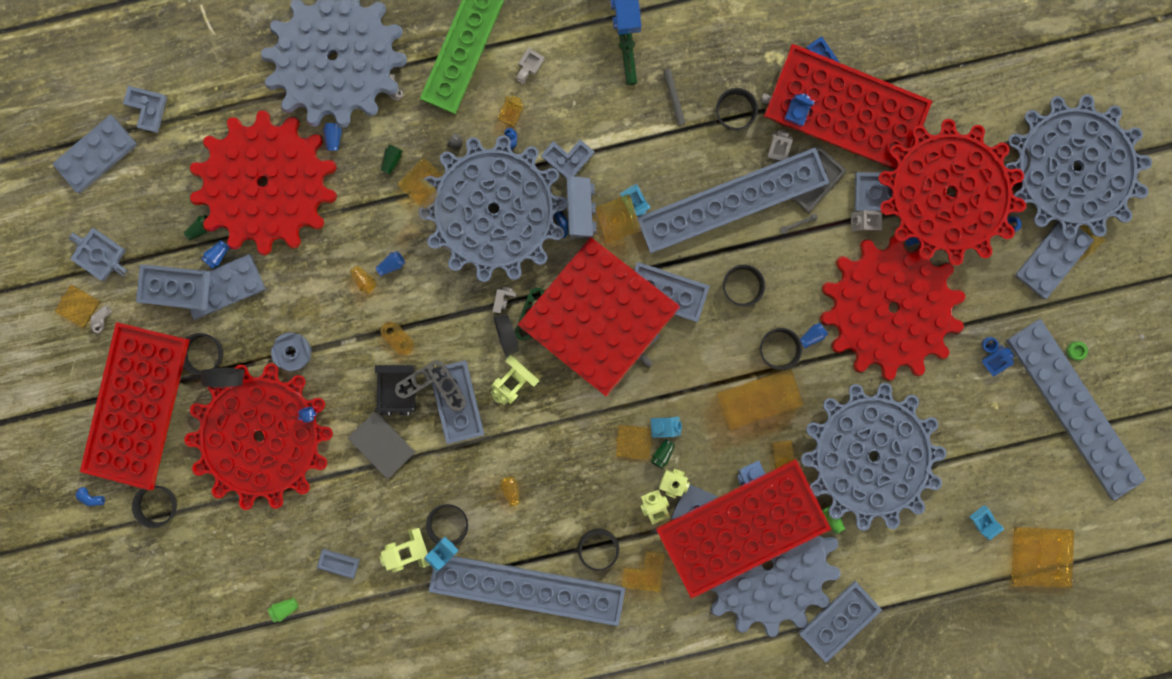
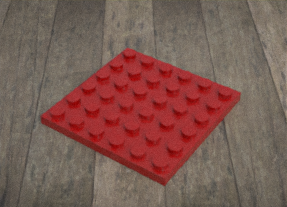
M590 237L517 325L607 397L675 315L680 306Z

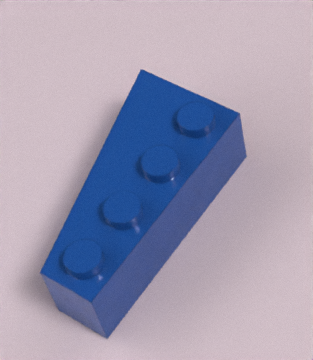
M610 0L611 10H615V17H612L613 28L617 29L618 35L641 32L639 0Z

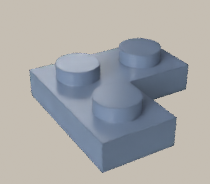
M128 86L123 104L141 109L137 128L158 133L167 96Z
M581 139L569 153H566L553 141L542 153L541 157L567 179V176H575L595 152Z

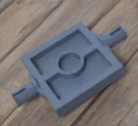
M92 228L84 238H80L75 233L69 236V240L77 244L76 251L71 260L99 280L105 281L112 271H116L121 276L127 273V269L119 265V261L126 252V249L97 229Z

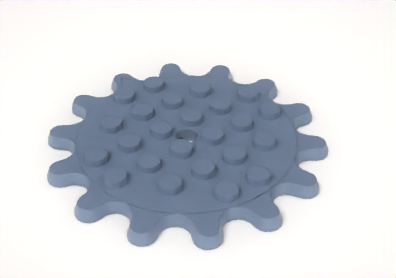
M292 0L290 8L293 12V18L285 23L277 20L271 22L270 30L279 40L275 46L264 48L261 52V58L265 62L274 63L276 66L275 72L265 79V86L269 90L282 88L286 91V96L281 103V109L285 113H291L298 107L306 108L308 112L306 120L312 127L318 126L323 116L327 114L333 115L337 125L341 128H345L350 124V115L355 109L363 110L368 116L376 115L378 106L375 103V96L380 92L391 95L398 91L397 82L392 80L389 75L391 69L402 67L407 63V57L404 53L395 52L392 49L393 41L402 36V28L395 24L384 26L381 23V18L386 12L384 3L375 2L370 7L364 8L360 5V0H317L311 6L305 5L301 0ZM334 51L338 53V57L335 60H329L328 56Z
M1085 94L1080 98L1079 105L1076 108L1068 107L1062 97L1055 96L1050 101L1051 113L1048 116H1042L1035 110H1029L1024 117L1025 122L1029 126V133L1027 135L1012 134L1008 139L1009 146L1018 151L1019 159L1016 162L1008 163L1005 166L1006 168L1021 169L1024 173L1028 165L1026 148L1031 157L1029 169L1021 181L1022 188L1014 196L1023 199L1026 203L1035 205L1037 214L1034 217V224L1038 227H1044L1051 220H1057L1061 224L1062 235L1065 238L1071 239L1076 236L1078 227L1084 224L1090 228L1094 236L1102 237L1107 232V218L1112 216L1123 223H1127L1132 219V212L1127 207L1129 198L1143 199L1147 197L1149 190L1147 186L1138 181L1137 175L1139 171L1149 169L1152 166V159L1149 156L1138 155L1135 152L1134 146L1136 142L1142 139L1143 132L1138 127L1124 130L1120 127L1119 119L1122 116L1120 107L1111 106L1105 113H1099L1095 110L1094 98L1089 94ZM1011 141H1017V142H1020V143H1019V144H1015V143H1012ZM1074 162H1078L1081 165L1080 171L1073 170Z
M505 135L497 138L496 145L492 149L483 148L476 137L469 138L466 142L467 154L462 158L455 157L451 152L442 153L440 162L445 167L444 175L439 178L427 176L423 180L424 188L433 193L434 201L430 205L422 206L418 211L421 219L431 220L437 227L435 233L429 236L427 240L429 247L432 249H437L441 246L449 247L452 251L448 262L449 268L453 271H458L466 263H472L477 268L478 280L482 282L488 281L491 278L492 271L498 267L503 268L510 279H518L521 276L520 264L524 259H531L538 265H542L547 261V254L542 248L544 240H560L564 236L562 227L553 222V215L558 211L565 210L568 207V201L565 197L554 196L550 191L551 185L559 178L558 171L554 168L545 171L538 170L535 166L538 150L530 146L523 153L515 154L510 148L511 142L509 137ZM489 205H498L499 212L495 214L490 213L488 210Z
M888 383L880 384L876 395L872 397L865 395L860 385L853 384L849 387L850 397L846 404L841 405L833 398H828L824 401L823 408L828 414V419L824 424L812 422L807 425L806 432L816 440L817 446L814 451L804 453L801 457V462L804 466L817 469L818 478L810 484V487L815 496L827 493L832 497L833 502L829 508V515L832 518L839 519L845 512L852 511L856 515V526L859 530H868L872 519L877 516L884 519L888 528L896 529L900 524L899 513L902 509L908 508L914 514H922L925 511V504L921 500V492L926 488L938 490L942 486V480L932 473L931 466L935 461L945 459L947 452L942 446L932 445L929 438L931 433L938 428V421L933 417L925 420L917 418L915 411L919 405L918 397L908 395L902 402H896L892 398V387ZM872 451H875L878 455L877 460L871 462L868 455Z
M817 536L771 559L772 568L764 569L761 564L710 589L717 595L715 602L710 608L714 616H721L727 611L734 612L737 616L735 627L740 633L747 632L752 623L760 622L764 625L767 636L775 637L779 633L781 621L786 619L791 620L797 628H804L808 623L805 609L809 605L825 608L830 603L829 597L822 591V584L828 580H837L841 575L838 567L829 565L826 561L827 554L838 548V540L832 536L826 538Z

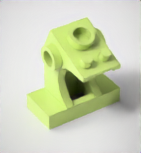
M512 355L506 359V362L512 366L511 370L502 380L498 377L491 385L493 388L490 392L492 398L497 403H502L503 405L507 402L511 404L518 397L516 392L526 381L533 387L539 382ZM510 376L519 382L512 391L504 385Z
M419 528L408 530L411 540L399 545L393 542L384 546L385 549L381 551L380 561L387 571L391 569L392 572L402 570L404 568L403 565L415 560L418 561L419 567L430 565L424 559L428 553ZM408 547L411 557L401 560L398 550Z

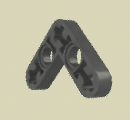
M441 361L431 362L400 381L395 387L398 397L408 398L434 382L452 410H463L467 402L450 371ZM435 364L442 366L440 370L442 375H448V377L442 378L439 382L437 378H440V375L433 373ZM418 374L425 375V384L419 385L416 382ZM411 379L417 389L414 390V387H411L407 390V395L406 393H401V385H410L411 382L409 380ZM446 380L451 381L453 384V388L450 391H445L442 388V384ZM455 390H457L458 392L457 394H454L457 399H462V402L460 403V408L458 406H453L452 403H454L455 400L452 396L450 398L447 397L448 394L453 393Z

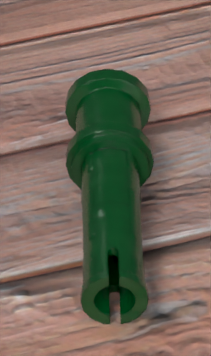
M632 33L626 34L627 40L625 39V34L619 35L620 43L618 44V47L622 50L627 86L638 84L633 51L636 44L633 41ZM628 58L630 59L631 73L629 71Z

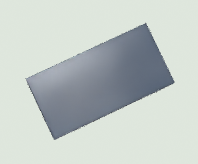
M322 549L317 568L354 579L360 559Z

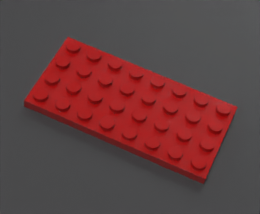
M792 43L763 117L896 170L898 164L890 154L891 147L896 144L904 148H912L914 146L915 140L912 131L916 126L924 125L933 101ZM799 94L808 95L810 100L814 101L803 126L784 120L792 97Z
M116 322L80 472L146 490H154L190 339Z
M793 459L657 527L656 530L692 599L831 530V527L797 460Z

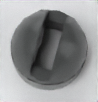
M454 132L447 146L452 149H459L463 143L461 136Z

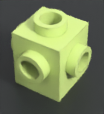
M665 469L659 489L666 491L665 495L673 498L677 496L682 497L683 493H687L690 482H687L688 478L684 476L685 472L677 469L673 471ZM674 481H678L676 486L672 485Z
M659 490L641 496L644 503L640 505L644 516H649L652 525L670 518L666 508L669 507L666 496H661Z

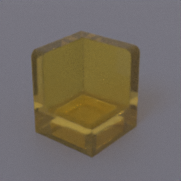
M421 177L419 179L420 184L410 194V197L426 209L437 197L438 193L431 184Z

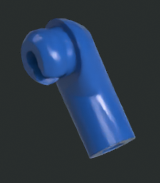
M558 211L553 216L564 230L562 238H565L568 235L569 222L562 211Z

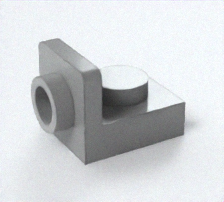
M785 130L773 131L767 155L768 158L781 161L788 158L793 141L789 132Z
M869 210L852 212V231H882V212Z
M502 287V290L497 289L493 307L494 313L501 314L502 310H506L507 299H504L505 296L516 298L517 294L513 292L512 288Z

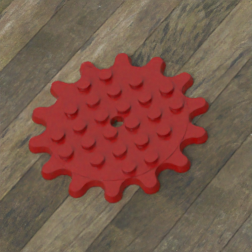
M265 110L257 112L253 125L246 127L242 125L238 118L231 117L226 122L228 128L226 138L220 140L209 135L203 139V146L209 151L210 157L205 162H194L189 167L192 175L203 180L202 188L190 195V202L196 206H208L210 215L203 222L204 229L208 232H213L221 227L226 228L229 232L227 245L230 249L237 250L244 241L253 240L256 243L257 252L262 256L270 254L272 243L277 239L284 240L290 248H298L301 244L299 230L303 226H310L315 230L323 228L324 219L317 213V208L321 203H333L337 199L336 192L325 187L323 181L327 175L336 171L337 166L332 160L323 161L318 159L316 155L317 150L323 145V138L319 134H313L308 138H301L298 135L300 125L298 118L290 116L285 120L284 124L275 126L271 123L270 114ZM267 178L268 184L260 187L257 183L259 179Z
M945 119L941 123V131L937 135L929 134L923 126H916L912 131L915 140L912 148H904L896 144L890 149L891 156L898 164L897 169L891 172L883 171L879 174V182L882 185L888 186L893 193L889 200L881 203L880 211L885 215L895 214L900 218L901 224L895 230V238L901 242L910 237L917 238L921 244L919 255L922 259L928 260L932 258L935 251L939 249L947 253L949 262L954 266L962 264L964 252L967 249H974L981 258H989L993 252L990 245V239L993 236L998 235L1004 239H1011L1015 235L1014 228L1007 222L1008 214L1011 212H1022L1026 208V202L1012 193L1013 185L1024 179L1023 171L1021 169H1008L1004 166L1003 160L1010 151L1009 146L1003 142L993 147L987 146L984 143L985 129L981 125H974L966 135L957 132L956 124L952 119ZM948 188L955 190V197L947 195Z
M894 235L890 237L889 245L884 250L877 249L870 239L863 240L860 243L862 255L857 261H852L846 256L839 257L836 260V266L842 273L841 280L837 283L826 282L822 285L821 289L824 295L831 297L834 301L833 308L830 311L823 312L820 316V321L823 325H833L839 330L838 337L831 344L832 350L836 353H841L847 349L854 351L856 359L853 368L858 373L865 372L871 364L879 365L882 370V377L886 381L895 379L897 369L900 366H907L913 375L922 376L926 370L924 359L929 354L935 355L939 359H946L950 351L944 344V336L950 332L961 333L964 329L963 322L953 317L952 308L956 304L963 303L966 298L963 291L951 290L947 286V279L954 272V267L951 263L946 262L940 266H934L929 259L925 260L920 257L919 249L921 244L915 251L909 252L904 248V241H898ZM891 302H895L898 305V311L895 313L889 310Z
M273 363L267 364L262 375L259 377L251 376L245 365H238L235 369L244 370L242 385L235 387H208L212 394L211 402L207 405L194 403L190 407V414L199 420L200 428L196 432L186 434L184 442L187 446L197 447L201 451V458L193 464L192 472L197 476L210 473L215 477V484L211 489V493L215 498H222L227 492L235 491L239 495L240 508L249 510L253 507L257 497L264 496L272 508L278 509L284 503L283 492L286 489L292 488L301 495L308 493L310 485L305 478V474L309 469L324 470L327 467V459L318 453L317 446L322 441L330 440L333 436V430L330 427L317 424L316 416H314V420L306 423L298 420L299 410L313 407L314 412L318 414L325 408V401L322 398L306 400L302 396V390L306 384L305 378L301 375H296L289 382L284 383L279 380L278 367ZM257 431H262L264 434V440L261 442L255 439Z

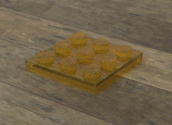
M1014 527L1012 584L1017 586L1072 588L1074 530Z

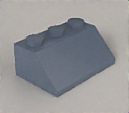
M567 176L570 239L593 238V233H597L596 222H592V214H596L595 203H591V195H595L594 183L590 184V178Z

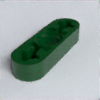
M536 287L529 292L518 323L525 316L526 310L532 308V305H528L529 301L531 303L534 302L532 294L540 291L542 296L545 292L543 289ZM518 325L516 326L515 335L518 339L525 341L531 338L530 335L521 337V333L518 331L522 328Z

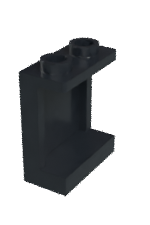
M375 365V373H377V407L375 412H380V415H392V412H399V415H411V412L416 411V393L408 398H400L395 392V387L400 381L416 372V365ZM411 379L409 380L411 382L410 385H401V393H406L407 395V390L411 387H414V390H416Z

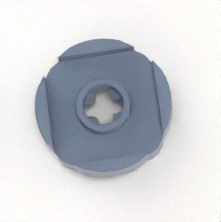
M285 333L280 335L275 340L276 342L271 350L274 363L287 371L302 369L311 360V346L308 340L301 334ZM290 346L296 349L294 357L287 355Z

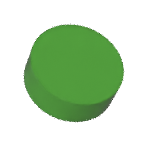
M1075 341L1067 346L1066 353L1072 360H1083L1088 354V348L1083 342Z

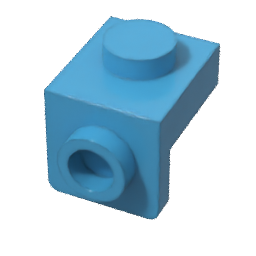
M637 184L619 193L633 217L642 216L651 208Z
M679 416L651 418L652 438L681 435L682 423Z
M985 505L969 516L978 532L988 540L993 539L1004 530L1003 526L995 520L991 511Z
M444 537L424 559L436 571H439L459 550Z

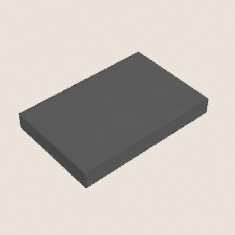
M820 146L816 150L829 184L792 198L807 213L818 204L847 171Z
M374 412L348 437L387 479L416 453L378 412Z

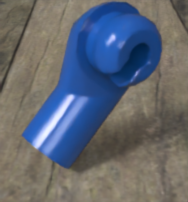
M508 128L504 134L509 137L511 142L510 148L513 150L517 145V133L512 128Z
M85 487L78 488L75 494L76 499L86 506L105 504L104 496L91 497L88 495V490Z

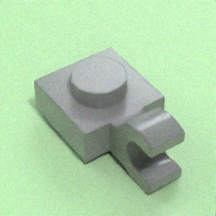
M528 48L518 63L522 69L518 73L516 81L523 85L529 73L535 76L545 57Z

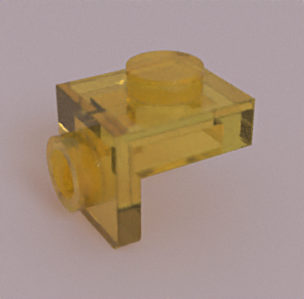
M506 95L505 103L497 120L515 128L524 110L522 100L514 95L511 97Z

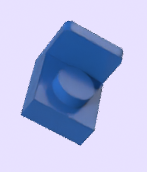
M805 94L795 95L791 99L784 120L803 126L814 101L810 100V97Z
M1000 345L998 350L983 358L982 363L994 377L1013 365L1014 354L1008 347L1005 348L1003 345Z

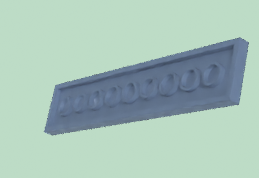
M813 148L637 217V221L649 252L652 254L829 184V180L817 150Z
M1037 319L1006 339L1110 499L1115 501L1144 482L1146 478L1043 321Z
M453 556L439 571L433 568L429 592L619 626L625 586Z

